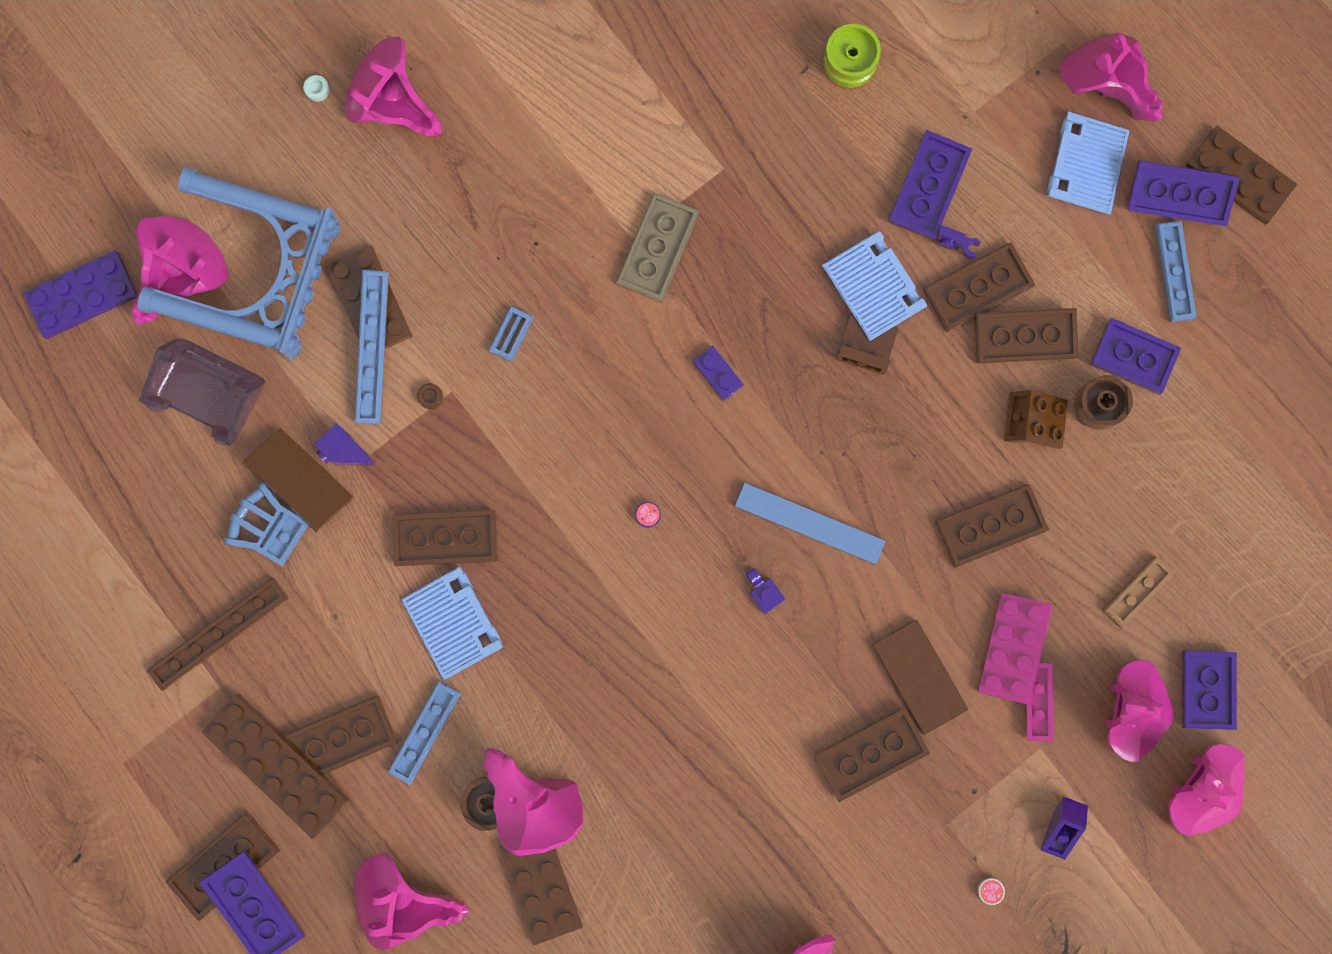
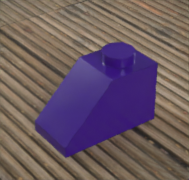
M337 423L314 443L319 449L316 452L317 455L326 464L329 461L335 465L372 466L375 463Z
M1063 796L1052 814L1041 851L1065 860L1086 830L1088 805Z

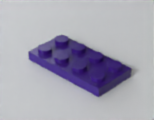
M926 130L888 222L935 240L972 148Z
M1138 160L1127 210L1227 226L1240 177Z
M116 250L24 292V296L45 339H49L129 302L138 295Z
M246 850L200 881L201 886L250 954H281L304 938L305 933Z

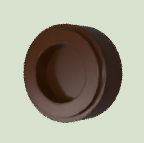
M428 383L420 387L417 399L422 407L430 410L436 409L443 402V392L437 385Z

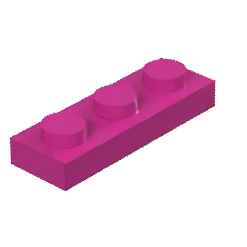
M1040 663L1031 704L1027 705V741H1054L1053 663Z

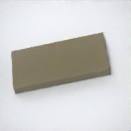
M653 193L618 276L616 285L662 303L700 211Z

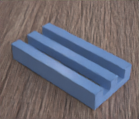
M510 306L488 351L512 363L534 317ZM513 315H518L501 350H498L497 347ZM522 319H526L510 353L507 354L506 351Z

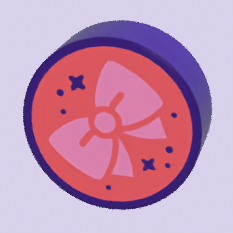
M644 502L637 507L635 516L639 525L651 528L660 521L661 512L656 504Z

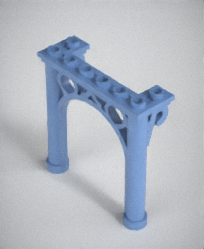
M184 167L179 178V191L257 214L265 218L275 228L282 252L280 270L267 294L255 304L244 309L222 310L145 286L139 295L138 310L145 313L154 312L278 350L287 360L293 362L294 356L299 355L302 347L300 337L296 333L298 327L302 328L305 322L306 313L303 312L306 303L310 304L314 290L311 289L314 279L318 280L322 266L319 265L321 257L326 256L329 244L332 243L333 238L338 237L341 224L338 223L339 220L334 211L328 207L326 210L315 209L198 173L197 169ZM275 218L292 222L296 225L291 226L284 232ZM296 232H304L307 235L305 247L301 251L291 250L287 241ZM290 255L298 259L306 257L300 274L294 270V261L290 260ZM296 285L291 303L284 296L278 294L279 291L284 293L288 287ZM274 301H281L284 304L281 318L277 321L268 320L265 307ZM259 312L264 324L247 320L243 317Z

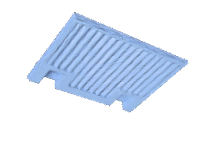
M1068 111L1061 127L1058 153L1046 192L1048 197L1111 215L1130 130ZM1072 124L1081 125L1079 135L1071 133ZM1060 180L1068 181L1066 192L1058 189Z
M877 231L822 265L869 341L927 307L924 299H920L916 293L915 285L892 249H888L880 231ZM874 245L880 255L876 257L870 246ZM904 295L910 300L911 306L908 307L902 299Z
M460 566L401 599L443 680L503 648L500 636L494 625L492 626L473 590L468 576ZM458 579L462 590L457 593L454 592L450 585V582ZM484 633L487 634L491 641V644L483 647L478 637Z

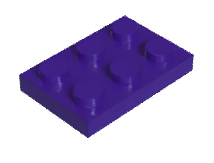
M1111 318L1107 323L1090 365L1160 395L1165 389L1181 348Z
M1182 651V728L1237 730V652Z

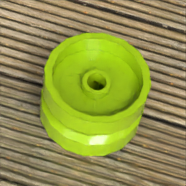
M853 23L836 29L828 39L823 58L824 71L829 79L838 86L846 88L860 87L868 82L875 73L880 59L881 47L879 39L872 30L864 25Z

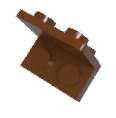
M851 313L836 360L884 375L889 367V357L898 327L894 326L869 341Z
M1033 390L1010 392L1005 442H1031L1062 449L1067 399Z

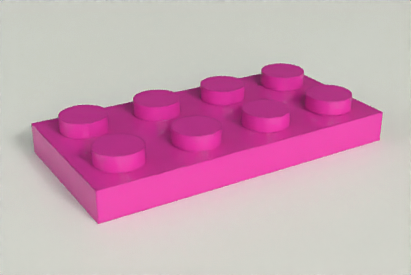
M1001 593L979 693L1026 705L1031 704L1053 609L1052 604Z

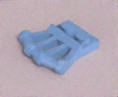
M261 482L258 485L259 488L247 497L241 498L239 502L241 505L236 513H232L229 517L231 521L228 536L224 538V544L254 549L280 566H284L308 528V525L298 515L283 507L272 491ZM266 496L277 512L272 516L255 506L254 503ZM249 510L270 522L265 531L244 520ZM240 526L259 536L258 542L237 540Z

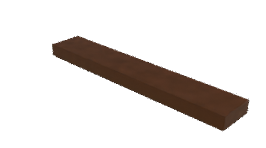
M275 578L269 579L147 669V672L161 691L166 690L289 599Z

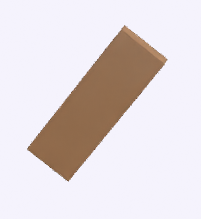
M1154 556L1111 600L1103 611L1120 628H1123L1175 573L1161 559Z

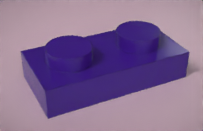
M711 346L693 360L694 365L723 401L743 387L744 384L714 346Z

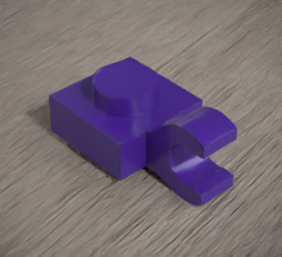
M943 225L935 241L940 242V246L946 249L960 248L963 255L968 259H974L976 253L971 252L968 246L974 245L978 247L981 243L976 238L965 237L966 234Z
M755 568L745 574L755 587L749 594L764 614L785 600V597L771 578L764 582Z

